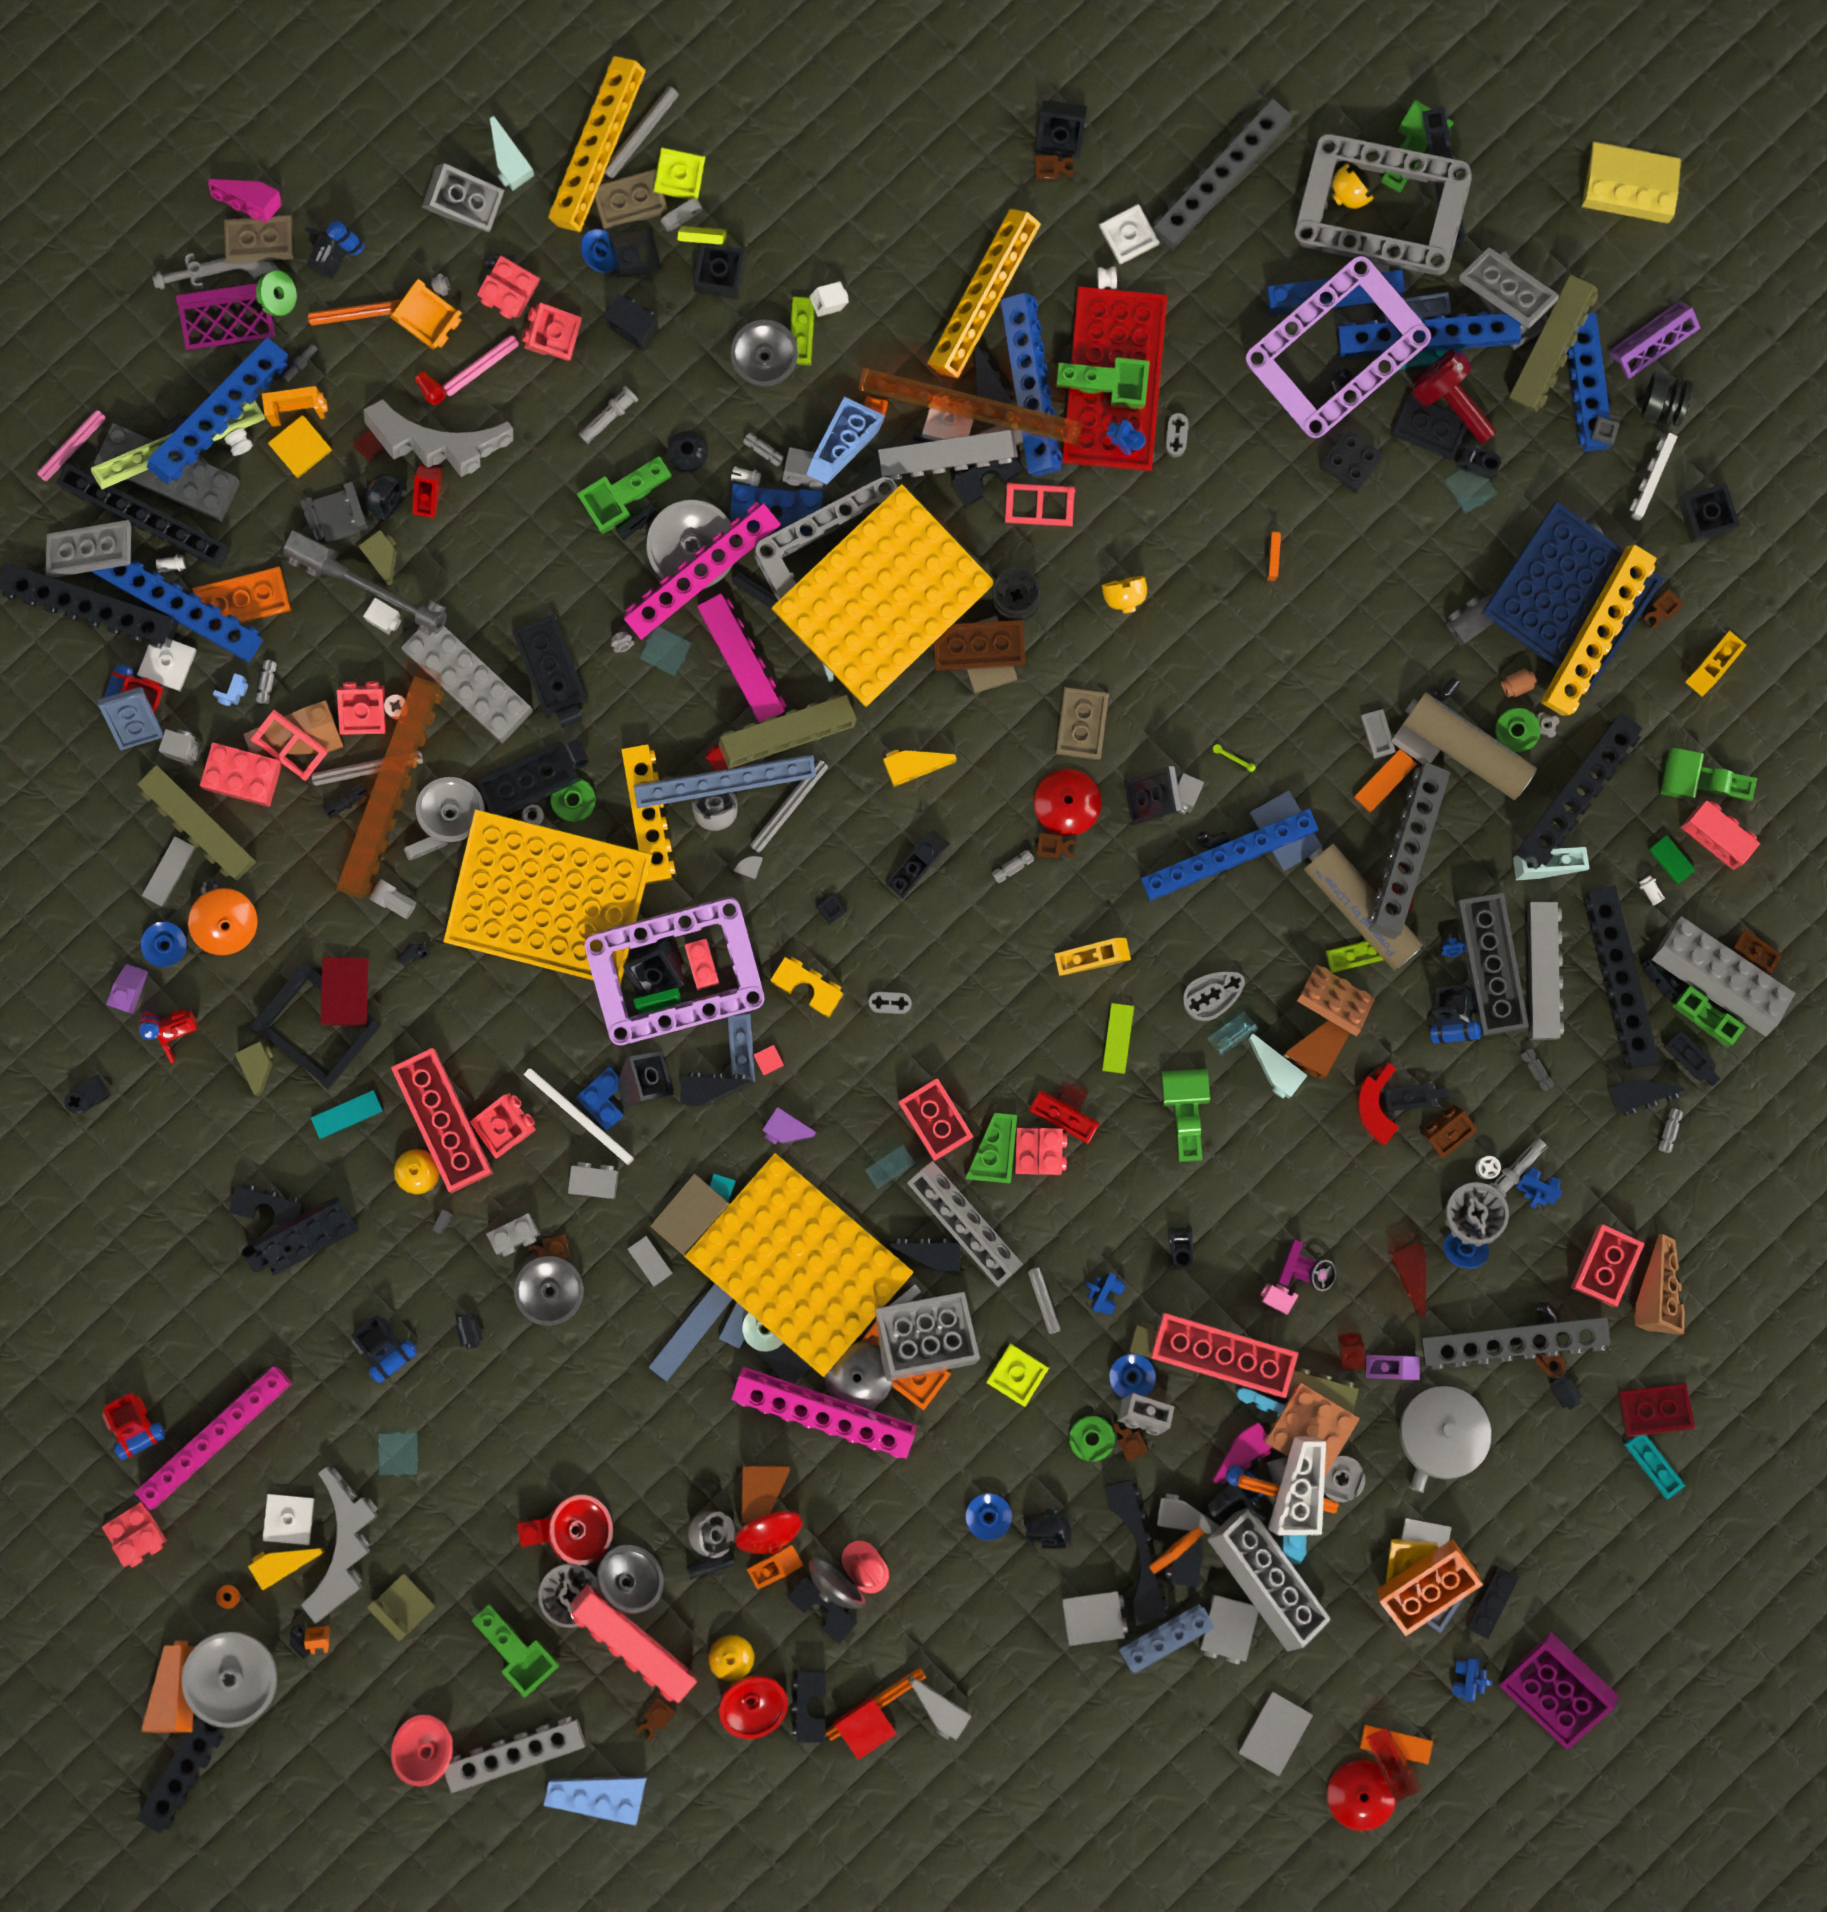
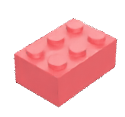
M212 742L200 787L207 791L270 807L282 763L276 759Z
M1706 800L1696 807L1680 828L1728 867L1735 870L1748 860L1760 843L1752 832L1744 831L1739 827V822L1732 816L1727 817L1723 814L1719 805L1713 801L1708 802Z
M938 1078L898 1102L934 1162L973 1138L972 1133Z
M1603 1224L1597 1225L1570 1288L1611 1307H1618L1645 1243Z

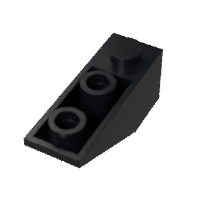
M977 345L974 349L976 397L979 407L989 421L1011 408L1013 396L1007 387L1003 388L1000 381L1002 379L996 369L992 370L988 363L990 359L986 351H981Z
M933 829L924 836L886 885L903 899L939 859L950 843Z
M690 1072L689 1077L682 1076L680 1104L709 1106L753 1085L754 1081L747 1079V1075L734 1074L733 1078H725V1074L711 1073V1077H702L703 1073Z
M1634 1079L1607 1088L1616 1114L1623 1112L1624 1116L1638 1112L1636 1107L1645 1105L1646 1109L1659 1105L1658 1100L1665 1097L1667 1101L1679 1098V1092L1685 1091V1088L1680 1086Z
M896 1239V1243H891V1248L935 1271H960V1243H955V1239H941V1243H932V1239H919V1243H909V1239Z

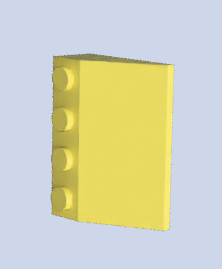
M1593 142L1581 207L1669 224L1675 214L1681 159Z

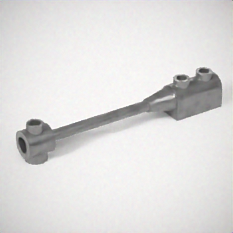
M1582 518L1583 521L1603 535L1601 528L1593 519L1586 521ZM1493 594L1481 599L1476 596L1466 603L1468 608L1462 613L1458 609L1448 616L1450 621L1447 623V627L1460 646L1493 624V622L1481 614Z
M291 531L283 550L284 556L288 557L287 563L298 568L302 564L307 567L305 572L315 577H318L319 574L328 575L354 583L416 615L415 623L420 625L418 630L427 635H431L432 632L438 633L443 628L447 618V614L444 612L446 607L432 600H429L428 604L424 603L421 607H418L350 572L349 569L335 560L338 554L337 551L300 532Z

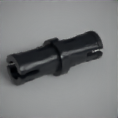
M649 503L636 515L632 514L630 519L615 529V531L625 541L626 538L638 529L642 530L644 528L643 525L659 513Z
M359 783V785L345 794L343 792L339 794L340 797L323 806V809L328 814V817L332 819V817L346 808L348 810L351 809L354 803L369 794L362 783Z
M729 1552L722 1557L712 1559L707 1557L705 1561L686 1566L689 1578L692 1580L707 1574L714 1575L716 1571L734 1567V1563Z

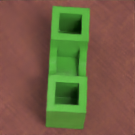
M1692 986L1686 987L1672 1007L1725 1047L1733 1045L1746 1027L1728 1013L1724 1014L1708 1003L1709 999Z

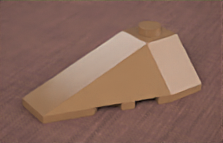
M326 700L284 716L329 752L344 747L331 707ZM274 720L260 739L280 753L294 734ZM260 727L243 734L250 753L261 756L270 755L256 743L250 741L251 736ZM299 738L287 754L317 755L318 752Z
M1664 1234L1658 1235L1636 1302L1635 1326L1652 1332L1682 1335L1684 1334L1685 1309L1684 1304L1680 1305L1678 1291H1682L1681 1283L1677 1281L1675 1272L1679 1268L1676 1243L1674 1239Z

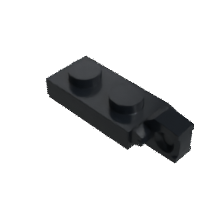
M1681 1030L1663 1046L1700 1082L1704 1079L1709 1085L1714 1086L1720 1080L1712 1071L1715 1068L1712 1064L1713 1061Z
M1429 1083L1383 1089L1386 1112L1437 1105V1099L1449 1097L1447 1088L1435 1089V1084Z

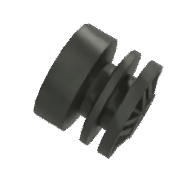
M1654 372L1646 389L1641 417L1657 421L1661 412H1663L1665 424H1669L1673 417V426L1679 427L1690 407L1693 383L1690 380H1685L1681 387L1682 380L1677 377L1673 385L1669 386V375Z
M1014 567L1006 569L998 575L993 585V602L995 610L1000 617L1006 621L1023 620L1025 622L1036 614L1040 605V586L1032 572L1025 568ZM1020 595L1021 599H1018L1017 602L1013 601V597Z

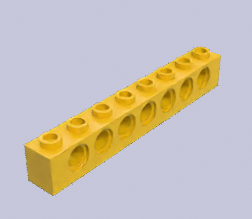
M614 56L608 67L595 104L592 106L591 114L583 128L580 141L575 148L571 163L567 167L562 185L559 187L558 195L550 209L548 218L558 227L580 232L645 74V70L634 60Z
M1009 210L927 364L941 375L954 378L959 377L1035 236L1040 223L1028 212Z
M1630 545L1625 548L1541 700L1542 704L1562 716L1571 715L1577 710L1580 704L1578 702L1579 698L1590 687L1589 680L1601 667L1600 660L1603 655L1610 651L1612 647L1610 642L1614 635L1616 636L1621 631L1624 617L1630 614L1634 607L1632 603L1635 597H1638L1645 587L1643 584L1645 579L1653 573L1656 557L1636 545ZM1631 568H1634L1636 571L1635 578L1630 576ZM1620 587H1623L1625 590L1624 598L1619 595ZM1610 606L1614 609L1615 612L1613 618L1610 617L1608 614V609ZM1599 626H1601L1604 630V634L1602 637H1600L1597 633V629ZM1588 645L1593 649L1591 657L1586 652ZM1577 665L1582 668L1580 677L1575 672ZM1567 684L1571 687V694L1569 696L1564 691Z

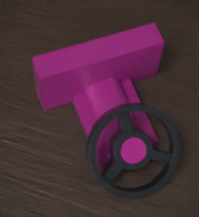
M1292 1240L1277 1283L1288 1286L1292 1276L1310 1283L1315 1290L1327 1291L1330 1289L1337 1275L1334 1263L1326 1259L1315 1261L1299 1255L1303 1242ZM1323 1262H1327L1329 1264L1322 1268ZM1332 1269L1330 1282L1325 1286L1328 1271Z

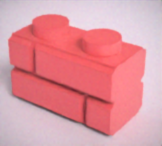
M707 939L686 944L685 949L697 990L700 991L720 985Z

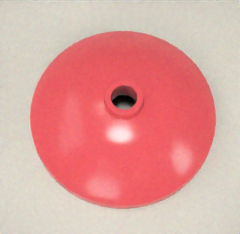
M418 1715L410 1718L399 1728L393 1740L391 1759L396 1774L402 1781L413 1786L432 1784L443 1775L450 1763L452 1738L446 1725L434 1716Z

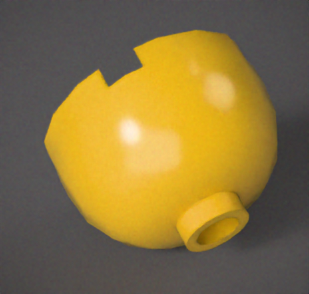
M1346 163L1335 173L1332 179V188L1335 192L1332 194V197L1339 206L1343 203L1351 209L1361 208L1374 198L1372 195L1366 196L1367 188L1353 170L1350 173L1347 171L1350 166Z
M1144 576L1124 578V580L1118 582L1115 580L1101 585L1105 602L1113 609L1122 610L1123 613L1136 611L1135 607L1142 604L1147 595V583Z
M408 1150L400 1155L395 1163V1181L407 1193L415 1195L426 1193L432 1190L439 1181L440 1172L431 1153L426 1150Z
M725 1635L712 1645L709 1651L708 1663L711 1671L718 1678L724 1681L735 1682L750 1673L754 1664V1651L751 1644L741 1636Z

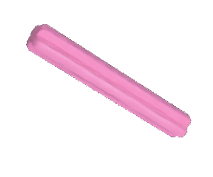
M510 335L443 385L445 393L448 396L453 395L518 347L519 343L516 338Z
M95 410L37 471L38 476L44 481H48L104 422L105 416L100 411Z

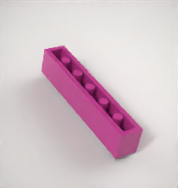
M719 594L698 605V610L759 724L773 716L777 718L784 716V709L787 706L781 696L777 697L773 691L776 688L771 676H765L763 669L766 667L760 656L755 657L752 651L755 649V646L750 637H744L742 630L745 628L739 617L734 618L731 612L734 610V607L729 598L724 599L722 594Z

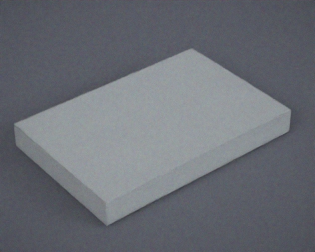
M1272 1691L1238 1753L1280 1776L1313 1715Z

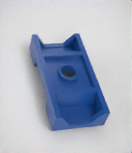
M733 484L730 521L732 522L737 517L744 518L748 514L746 510L756 502L758 504L763 502L770 511L774 507H779L783 511L782 516L777 518L781 525L769 534L772 535L820 510L823 491L800 490L799 492ZM751 520L747 523L749 531L754 532L758 530V521ZM807 527L800 528V533L804 536L811 535V530Z

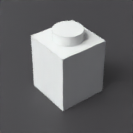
M841 282L818 287L810 295L818 317L841 311L849 302L847 292L843 289Z
M377 598L373 600L363 616L367 622L387 634H390L392 630L395 631L401 623L399 612Z

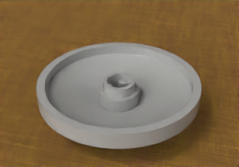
M686 499L668 505L655 517L647 535V554L653 569L662 579L668 574L673 576L678 572L677 567L685 560L690 562L696 557L694 553L704 545L706 548L713 543L711 539L720 531L723 533L727 532L731 528L729 526L731 521L723 511L706 501ZM736 534L732 535L729 539V543L732 546H737ZM715 549L712 552V558L714 560H721L725 553L722 549ZM699 563L694 567V571L696 574L702 575L707 571V566ZM730 566L726 571L719 575L705 588L710 587L719 582L729 572L732 566ZM680 578L677 581V586L680 589H686L690 584L687 578Z
M1439 1386L1423 1391L1409 1402L1400 1420L1399 1435L1404 1453L1417 1469L1434 1478L1455 1479L1467 1475L1483 1462L1490 1448L1491 1427L1485 1410L1474 1397L1458 1388Z
M223 1632L202 1641L190 1653L182 1674L184 1697L192 1711L205 1722L226 1728L245 1725L260 1716L270 1705L277 1687V1670L270 1652L260 1641L240 1632Z

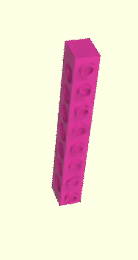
M756 502L746 510L748 514L744 518L737 517L729 524L731 528L727 532L723 533L720 531L711 539L713 543L706 548L704 545L694 553L696 557L693 560L682 562L677 567L678 572L676 574L665 576L659 582L661 584L659 588L655 591L651 588L642 596L644 599L638 605L633 603L624 611L626 613L624 620L641 640L755 547L759 541L766 538L781 525L763 502L761 504ZM751 520L758 521V530L754 532L749 531L747 523ZM734 534L742 537V542L738 546H732L729 543L730 537ZM715 549H722L725 554L721 560H714L712 558V552ZM699 563L707 566V571L702 575L696 574L694 571V567ZM680 578H687L690 581L686 589H680L677 586V581ZM669 592L672 595V600L669 603H662L659 600L661 593ZM647 606L655 610L654 615L650 618L644 617L642 614L643 608Z
M273 1366L135 1492L137 1497L149 1510L158 1507L293 1384L278 1366Z
M743 1367L732 1400L742 1406H751L763 1413L778 1415L786 1421L793 1420L802 1423L807 1428H816L828 1435L846 1438L851 1443L867 1445L872 1450L887 1452L895 1458L907 1459L917 1429V1425L746 1367ZM754 1390L761 1391L763 1395L756 1394ZM780 1397L784 1399L785 1402H779L776 1400V1398ZM797 1405H804L807 1409L802 1410ZM824 1412L828 1414L829 1417H823L819 1413ZM841 1420H848L851 1424H844ZM863 1427H869L872 1429V1432L865 1431ZM885 1435H892L894 1439H888Z

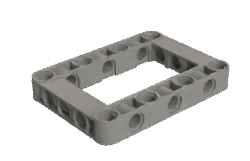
M1324 135L1317 144L1295 229L1298 243L1308 249L1351 258L1363 256L1375 263L1432 275H1442L1448 271L1472 181L1470 167L1467 163L1459 160L1336 135ZM1329 144L1335 146L1332 152L1324 151V148ZM1372 153L1379 155L1375 161L1367 160V157ZM1415 162L1422 163L1421 168L1418 170H1412L1410 167ZM1341 163H1348L1357 166L1359 169L1383 174L1384 171L1395 173L1403 178L1428 182L1429 180L1444 183L1429 246L1321 224L1324 209H1327L1328 206L1327 197L1330 187H1332L1335 167L1338 164L1341 165ZM1458 171L1466 173L1462 179H1456L1454 175ZM1306 230L1313 232L1312 236L1308 239L1302 238V234ZM1350 239L1356 240L1355 246L1351 248L1345 247L1346 241ZM1393 248L1400 250L1399 254L1395 257L1388 255L1389 251ZM1437 257L1444 260L1439 266L1432 265V261Z
M879 478L758 542L754 551L755 560L778 601L796 585L793 573L789 572L782 559L874 511L898 488L891 478ZM885 486L889 489L890 493L883 495L879 492L878 488ZM847 507L851 514L843 515L840 513L839 508ZM800 528H809L811 530V535H802L800 533ZM764 547L769 548L772 555L765 557L761 554L760 549Z

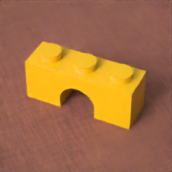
M785 957L771 978V983L789 994L798 984H809L815 992L809 1006L829 1018L843 997V993L840 991L841 987L832 981L829 983L821 980L822 975L813 969H810L808 972L802 968L803 963L794 957H791L790 960Z

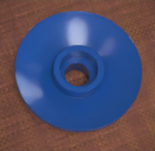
M594 229L587 232L581 240L582 256L592 269L602 273L611 272L615 269L608 240L609 233Z
M169 922L153 924L144 932L141 939L143 956L149 963L157 967L175 965L183 958L187 948V940L183 931L175 924ZM167 941L169 943L168 949L163 950L162 943Z
M1451 1233L1446 1237L1443 1244V1250L1448 1260L1462 1268H1477L1486 1262L1489 1255L1487 1243L1481 1246H1475V1244L1470 1243L1466 1245L1462 1243L1461 1239L1457 1236L1454 1237Z
M1124 1355L1113 1364L1110 1370L1111 1386L1115 1393L1122 1398L1127 1397L1131 1393L1145 1397L1152 1391L1155 1385V1370L1152 1364L1141 1355ZM1133 1372L1136 1374L1137 1378L1135 1381H1129V1373Z
M982 1494L973 1499L967 1508V1526L972 1534L980 1539H998L1008 1531L1011 1525V1509L1008 1503L998 1495ZM985 1513H992L993 1519L986 1521L984 1519Z

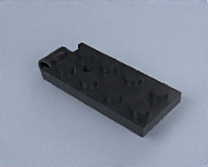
M551 615L513 630L512 633L546 719L551 718L550 715L556 713L562 728L582 721L583 718L577 704L589 702L555 616ZM556 682H560L562 684V688L560 690L554 689V684Z
M574 740L565 746L560 741L476 782L490 812L501 816H508L581 781L575 769L585 767L589 763V758L581 741ZM546 770L552 771L549 776H545L544 772Z
M336 1196L253 1240V1244L243 1248L241 1255L253 1272H260L267 1266H270L271 1273L275 1276L359 1231L339 1197Z

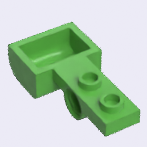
M1416 100L1398 130L1399 133L1407 137L1400 149L1424 153L1426 148H1428L1422 111L1432 109ZM1447 118L1448 128L1450 131L1454 122ZM1418 162L1413 163L1410 168L1414 170ZM1386 172L1381 182L1400 193L1408 178Z
M1116 358L1114 368L1059 363L1056 387L1080 389V391L1085 393L1110 392L1112 393L1111 406L1142 409L1145 407L1150 361Z
M660 456L613 485L610 484L605 476L577 493V496L603 534L630 518L625 505L633 500L643 498L654 487L672 476Z
M1670 748L1668 750L1660 794L1693 801L1698 790L1746 801L1753 800L1757 778L1734 774V772L1725 769L1702 767L1704 758L1702 753L1677 748Z
M1206 1068L1161 1071L1163 1106H1175L1179 1162L1202 1161L1201 1122L1198 1104H1209L1208 1070Z
M490 1604L471 1620L510 1663L502 1673L524 1698L560 1666L556 1658L539 1639L528 1647L511 1625L505 1622Z

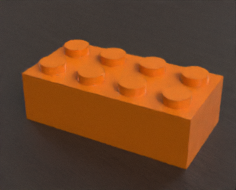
M1451 1539L1376 1589L1380 1603L1405 1636H1407L1483 1584L1476 1569L1455 1541Z

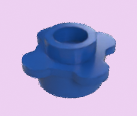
M1450 938L1442 943V955L1455 957L1464 951L1462 947L1465 945L1459 938Z

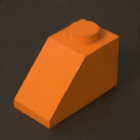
M793 1545L753 1565L747 1571L758 1590L785 1577L803 1566Z

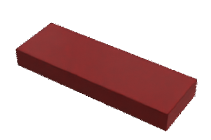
M1042 1090L1039 1091L1029 1109L1030 1112L1089 1144L1100 1124Z

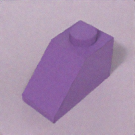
M126 964L113 984L106 1005L134 1014L148 971Z
M778 1107L763 1128V1132L766 1133L764 1137L775 1145L778 1141L784 1144L813 1138L816 1135L815 1131Z
M1366 1355V1378L1419 1380L1420 1357Z

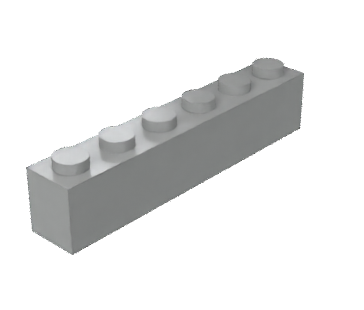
M1014 430L878 450L882 477H889L892 480L902 479V474L909 473L911 477L924 476V471L932 470L933 474L945 473L946 468L954 467L955 471L968 469L969 464H976L977 468L990 466V461L998 460L999 464L1012 463V458L1018 457Z
M1530 902L1527 904L1529 1040H1557L1564 1033V1022L1560 1021V1012H1563L1564 1007L1563 998H1560V989L1563 988V977L1559 976V967H1562L1563 963L1562 953H1559V944L1562 943V931L1558 930V921L1562 919V910L1558 908V902Z

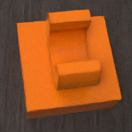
M866 396L864 406L885 415L888 401Z
M330 1627L306 1628L305 1648L310 1649L312 1654H315L316 1648H323L324 1653H327L331 1635Z

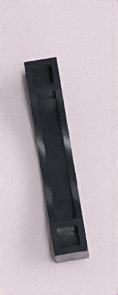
M1445 107L1422 111L1429 154L1454 159ZM1434 182L1439 208L1444 183ZM1463 215L1455 245L1467 243Z
M1132 1480L1104 1486L1109 1509L1127 1525L1135 1539L1139 1552L1140 1574L1137 1588L1132 1597L1136 1620L1139 1624L1166 1617L1164 1611H1168L1165 1597L1161 1598L1159 1588H1163L1160 1575H1155L1149 1568L1156 1558L1154 1551L1149 1552L1147 1543L1151 1542L1149 1530H1144L1142 1520H1146L1143 1507H1138L1136 1498L1140 1497L1137 1483L1133 1484Z

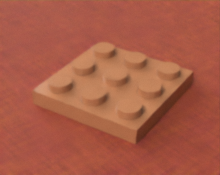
M1316 964L1297 1001L1357 1036L1375 999L1366 991L1352 986L1346 979H1341L1332 974L1329 969Z
M1299 1382L1264 1442L1289 1457L1294 1437L1320 1438L1326 1442L1325 1478L1360 1418Z

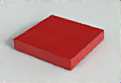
M872 1696L833 1722L858 1760L897 1734Z

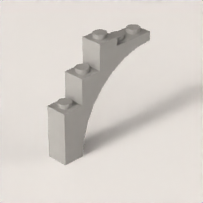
M384 400L364 409L365 424L393 460L407 455L411 450L417 454L427 468L438 465L447 458L461 477L475 472L480 467V458L487 457L493 451L506 447L513 441V427L509 422L477 432L451 433L432 430L408 421L396 413Z
M325 1467L318 1474L328 1488L335 1507L337 1543L333 1560L325 1578L316 1591L301 1605L314 1623L322 1620L362 1588L360 1584L362 1579L356 1571L353 1570L351 1572L349 1568L370 1552L368 1548L369 1542L362 1534L359 1536L357 1532L378 1516L375 1512L378 1508L371 1499L366 1500L365 1497L356 1502L354 1500L356 1498L355 1493L349 1486L346 1488L340 1482L342 1477L335 1468L331 1470L330 1467Z

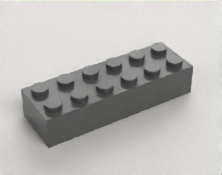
M113 423L94 464L99 465L153 442V440ZM176 457V458L172 459V461H179V460H180L179 457ZM196 460L191 466L187 465L183 469L184 473L177 481L172 480L168 485L149 469L124 480L221 523L240 485V481L236 476L199 460Z
M1504 893L1457 901L1455 907L1461 939L1465 945L1463 949L1470 988L1474 993L1476 1021L1479 1022L1482 1029L1481 1037L1528 1028Z

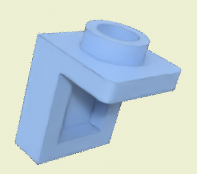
M234 673L227 694L214 690L213 695L218 698L217 702L226 706H230L231 703L238 705L240 697H244L248 688L247 680L243 676Z

